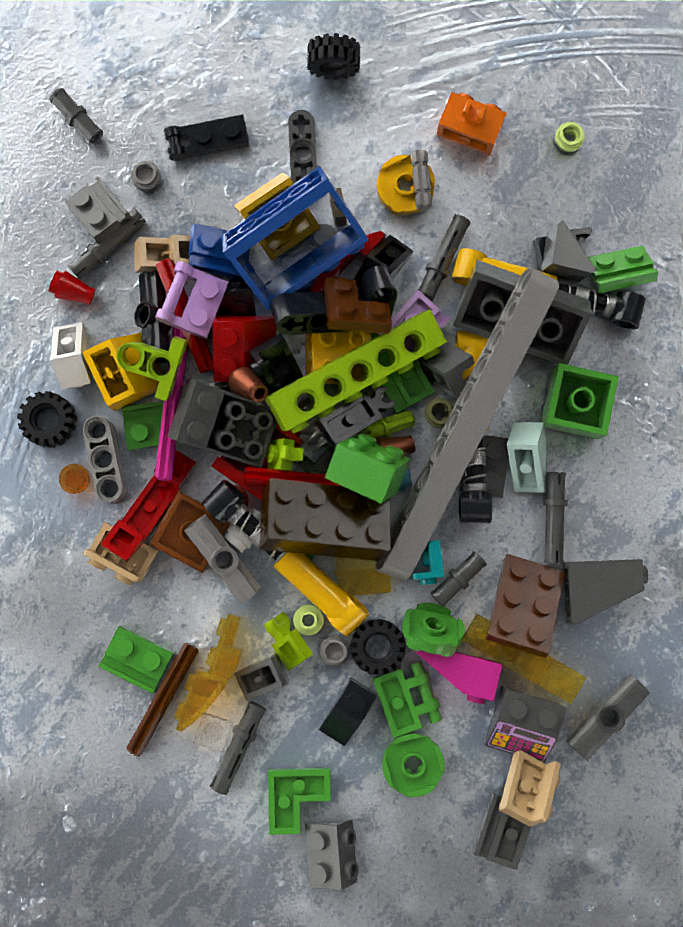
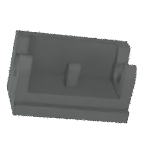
M447 342L439 346L440 353L426 360L421 356L418 358V361L428 381L456 399L460 396V392H462L470 377L469 375L466 379H463L462 373L465 369H469L475 361L472 355Z

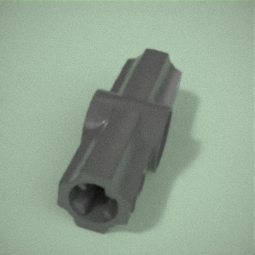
M627 674L603 702H599L593 707L591 715L566 742L586 761H589L613 733L619 732L624 727L626 719L650 692L639 680L631 674ZM612 709L614 720L610 724L604 725L602 715L606 710Z

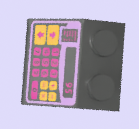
M501 686L484 745L510 754L521 750L545 763L558 740L567 708L559 703Z

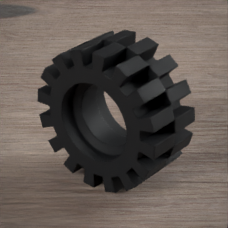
M329 33L323 34V38L319 35L315 36V40L311 39L307 48V69L309 73L315 74L318 78L324 76V79L327 80L330 77H334V80H339V77L347 79L348 75L351 77L355 76V73H358L360 69V43L356 42V39L353 37L349 39L348 35L339 37L337 33H334V36H329Z
M45 391V393L37 392L34 393L35 397H27V404L24 405L22 403L20 406L23 410L22 414L18 413L17 418L21 420V423H18V427L23 430L22 434L25 438L39 446L53 448L57 444L63 445L66 438L70 439L72 437L70 433L72 430H76L77 426L74 425V421H77V416L74 414L75 409L69 404V401L50 391ZM44 409H54L58 414L57 425L49 431L41 430L37 425L38 414Z
M371 619L358 626L352 635L351 654L354 662L362 671L364 670L371 675L377 674L381 676L393 672L396 667L401 665V661L406 654V642L402 632L393 623L383 619ZM374 635L385 636L390 643L388 654L381 659L372 658L366 651V643Z

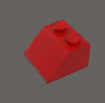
M217 315L213 320V382H228L230 374L237 368L248 367L252 369L250 363L254 362L249 350L277 335L273 316Z

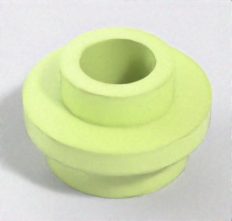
M574 122L562 124L555 133L557 146L566 152L578 150L585 139L583 129ZM571 135L574 141L569 142L564 136Z
M304 605L295 612L293 623L299 633L314 635L322 628L324 617L318 607ZM304 615H312L314 617V624L306 626L303 623Z

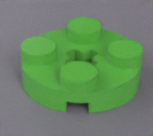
M433 603L418 604L414 610L409 608L402 622V632L407 639L406 645L411 650H422L432 654H440L444 657L454 655L455 650L462 642L465 627L459 617L456 621L450 616L451 610Z
M409 732L394 738L386 746L382 759L383 773L387 783L397 792L403 793V795L408 797H420L433 791L440 781L445 767L444 758L438 745L429 736L417 732ZM410 756H414L416 760L421 759L422 764L417 766L418 771L412 773L410 768L405 769L404 767Z

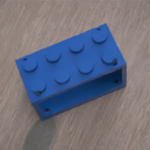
M321 166L314 169L221 236L224 254L267 311L270 309L269 304L274 297L279 294L293 293L298 289L302 291L308 288L314 282L316 276L322 272L328 273L334 270L339 265V260L348 254L355 255L364 248V243L369 240ZM330 193L334 199L333 203L339 211L343 212L350 225L264 284L256 274L250 261L247 262L242 254L323 196Z

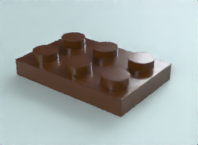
M506 554L486 640L546 658L550 652L565 571Z

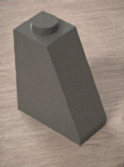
M643 559L564 562L566 623L579 624L644 591V584L648 582V570L646 565H643Z

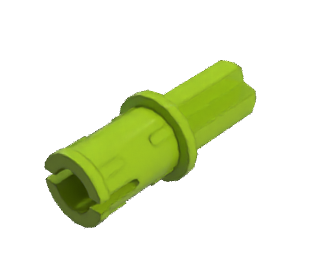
M410 410L387 417L383 416L358 434L368 431L365 434L375 439L383 436L389 438L392 433L413 427L415 425L414 417Z

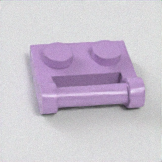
M178 261L174 268V272H176L163 307L158 309L155 319L206 340L229 282L195 269L187 263ZM188 278L196 282L181 318L173 313Z

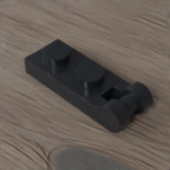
M243 114L181 127L169 126L164 129L165 140L169 141L170 146L167 149L168 156L173 161L250 146ZM189 138L190 145L182 146L180 140Z

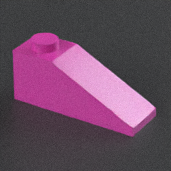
M422 650L414 651L463 694H467L466 700L479 704H485L486 699L494 701L502 664L499 662L456 651L450 657Z

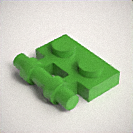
M422 661L410 664L414 675L410 678L405 679L402 668L372 678L393 738L423 728L419 715L427 713L430 723L442 720L438 709L441 707L437 697L434 698L429 684L431 678L429 672H425ZM417 686L423 702L414 705L409 689Z

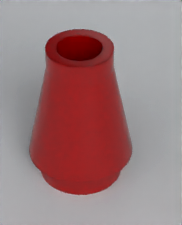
M57 270L51 280L48 292L54 294V298L84 303L90 306L96 289L88 286L66 270L64 272Z

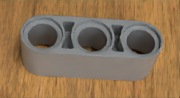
M92 416L84 422L83 436L94 489L97 497L102 501L118 504L126 498L128 486L114 425L104 417ZM99 424H104L106 427L105 434L100 438H94V428ZM104 453H110L112 456L111 464L108 467L102 468L99 464L100 457ZM110 482H116L118 485V492L113 497H108L105 493V488Z

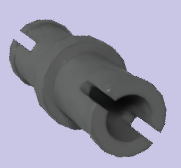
M59 88L51 94L49 101L66 117V123L71 127L74 126L89 144H93L101 138L103 130L87 115V110L82 105L78 106L64 88Z
M473 551L456 569L452 568L448 572L449 576L430 593L431 596L441 606L445 607L461 589L465 590L469 586L468 582L487 565L479 554Z

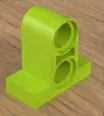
M177 336L173 337L169 351L137 341L129 342L119 347L116 359L121 368L158 380L159 384L155 398L167 401L171 398L188 340ZM130 347L137 349L140 354V360L137 364H132L126 359V351ZM159 357L167 359L170 363V370L166 374L158 372L155 367V362Z

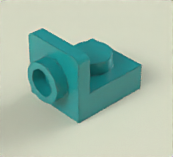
M440 540L429 541L422 553L423 566H428L429 572L413 573L411 575L412 580L418 579L419 585L437 584V578L444 577Z

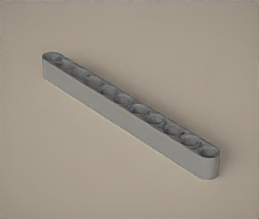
M528 267L521 275L390 532V551L380 561H376L375 568L377 571L402 582H406L412 575L557 294L559 282L532 267Z

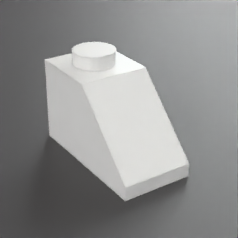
M83 322L53 328L50 361L61 390L80 388L86 384H91V370L82 353L88 349Z

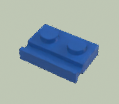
M194 223L190 231L188 264L204 272L233 278L242 277L223 252L221 236L228 230ZM250 249L242 254L247 262L249 261Z

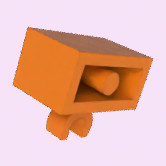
M451 92L436 135L491 155L507 113L501 111L494 104H483L475 101L468 94Z

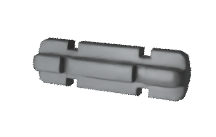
M415 150L411 156L414 193L416 194L415 204L417 209H428L432 206V195L429 193L431 185L429 166H427L428 153L426 150Z

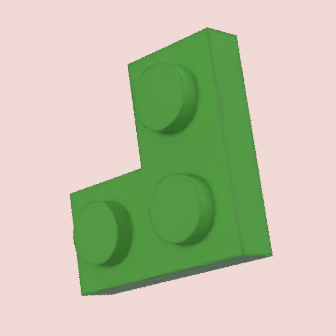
M330 767L268 769L269 835L300 834V802L331 801Z

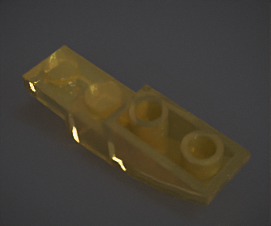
M229 613L227 618L222 617L216 631V635L220 636L217 648L211 647L206 660V665H209L210 669L207 670L199 667L195 673H189L184 690L189 691L185 703H179L174 716V720L178 721L176 730L182 732L211 707L231 680L244 649L233 646L242 616Z
M476 613L462 641L572 705L587 677L549 655L543 658L486 640L490 621Z

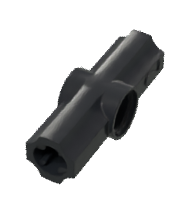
M144 271L139 275L140 303L135 310V324L137 327L142 328V343L169 351V331L172 326L155 319L158 309H162L167 297L166 290L158 271ZM163 357L157 358L155 364L168 362V360Z

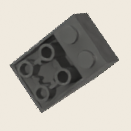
M186 379L167 437L262 468L277 421L269 406L196 380Z

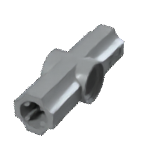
M206 514L195 520L184 530L207 560L209 566L214 569L240 604L249 600L257 593L261 586ZM222 551H227L230 555L229 563L224 567H218L215 561L216 556Z

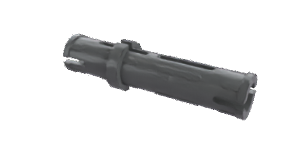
M134 207L129 212L132 217L130 221L128 219L121 223L122 227L99 244L97 242L94 244L89 243L86 246L87 250L67 266L79 280H82L99 263H105V258L146 223V220L141 218L142 215Z
M455 214L453 216V220L432 262H428L426 266L427 273L418 290L431 301L434 300L442 280L447 279L449 275L448 268L467 228L471 224L470 220L462 215ZM453 235H454L455 237H454V239H453V241H452V243H451V245H450V247H449L448 252L446 253V250H447V248H448V246H449V243H450V241H451V239H452V237H453ZM440 262H442V264H441V266H440V268H439V270H438V272H437V274H436V276H435V279H434V281H433L432 279H433V277H434V274H435L436 270L438 269V267H439V265H440Z
M546 472L547 493L546 499H543V505L546 506L544 563L564 564L565 506H568V500H565L566 472Z
M249 701L242 719L238 725L234 726L232 740L209 786L215 792L223 795L228 794L231 783L237 774L250 743L254 742L257 737L255 732L267 710L264 706Z

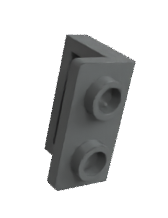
M345 819L340 822L311 821L306 823L309 887L343 890L355 884L358 876V864L355 857L356 833L353 829V820Z

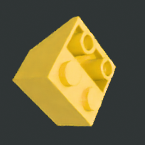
M142 332L111 338L82 352L107 406L115 412L122 409L121 407H126L157 391L158 380L127 371L120 367L116 359L117 351L123 344L133 341L142 343ZM132 347L126 351V359L130 363L137 364L140 360L138 350ZM155 364L157 371L162 373L159 364Z

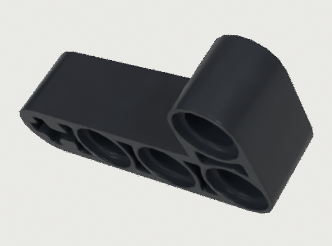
M374 266L368 269L362 277L360 288L357 290L358 300L389 303L392 316L398 292L387 268ZM324 291L279 294L269 304L276 328L283 335L348 332L347 330L328 329Z

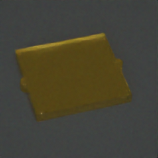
M335 557L336 569L333 572L337 575V584L347 594L349 593L354 596L391 592L390 576L376 570V561Z

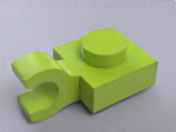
M271 440L266 453L268 469L292 471V462L303 461L304 448H294L295 440Z
M281 612L274 619L272 618L264 624L266 631L276 641L272 645L273 649L288 671L313 655L297 629L290 632V620L284 612Z

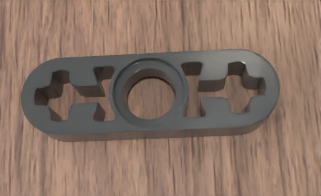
M306 110L293 112L288 120L291 180L294 184L301 179V169L307 168V174L317 168L315 122L312 114ZM299 120H304L305 138H299V128L296 126ZM299 147H307L311 150V156L306 160H299L295 156V151Z

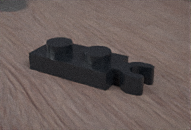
M386 387L377 389L371 395V398L365 392L361 397L344 404L316 422L317 427L332 449L337 446V443L356 435L383 417L380 412H386L395 405L396 402L394 400L389 403H384L381 400L380 396L387 390Z

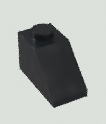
M389 235L364 259L354 277L356 286L360 288L364 273L374 266L387 268L393 281L414 251L392 235Z
M350 677L321 724L319 731L345 746L378 697L377 693Z

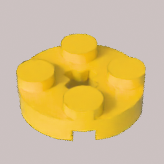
M398 155L386 161L380 169L377 178V196L382 205L395 216L413 215L423 210L417 209L415 204L416 194L414 193L413 166L410 155ZM429 166L431 185L429 193H431L433 198L435 177L432 169ZM401 179H405L406 182L412 181L413 185L410 187V191L406 192L398 188L401 184Z

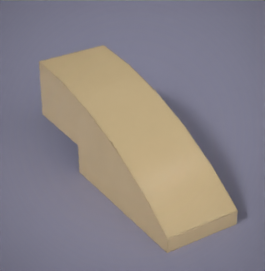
M171 235L169 238L139 237L133 243L135 272L157 271L156 264L165 259H172L175 266L178 261L188 264L190 236Z

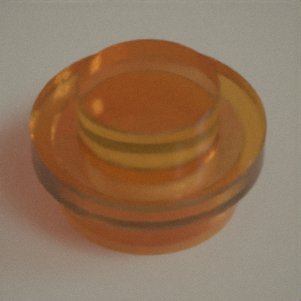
M79 464L67 465L59 475L61 488L71 494L83 492L90 482V475L87 469Z

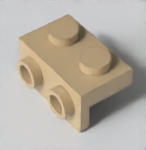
M104 522L90 549H85L83 555L90 558L88 562L90 565L102 571H105L106 567L117 572L115 578L128 585H132L133 581L142 583L159 550L143 543L128 562L124 561L101 546V543L113 528L112 525Z
M521 750L514 752L499 810L529 827L547 822L553 811L552 801L555 789L560 782L559 772L561 764L557 761L545 764Z

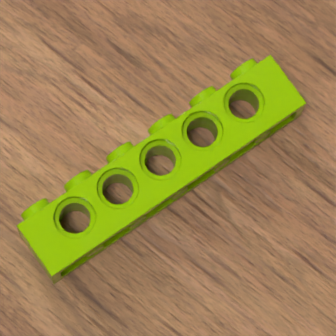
M429 309L391 328L390 334L382 333L267 396L265 400L281 430H291L292 433H296L309 425L307 420L313 416L318 415L319 418H323L336 410L334 405L344 400L346 404L361 397L362 393L360 390L371 385L372 389L377 388L389 381L387 375L394 371H397L398 374L404 373L415 366L413 361L421 356L426 360L440 353L439 346L447 343L433 313ZM407 336H411L415 341V348L412 352H409L404 346ZM381 350L386 351L389 355V363L385 367L378 361V354ZM355 364L363 369L364 374L360 381L354 380L351 375V369ZM328 379L334 380L337 384V392L333 396L327 395L324 390V384ZM303 393L307 394L311 400V405L306 411L300 410L297 406V399Z

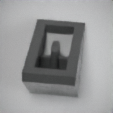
M563 220L547 232L541 272L580 282L596 271V268Z
M277 653L234 673L246 701L281 688L289 682V678Z

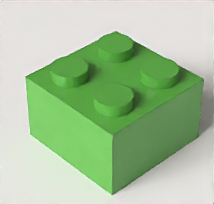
M558 363L552 368L541 418V422H544V427L593 439L607 436L619 376Z
M360 433L337 443L325 478L379 503H383L398 493L411 459L404 456V451L394 446H387L385 448L376 444L375 438Z

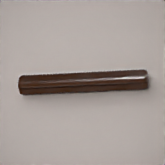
M189 643L182 645L126 747L129 753L138 757L143 754L198 653V649Z

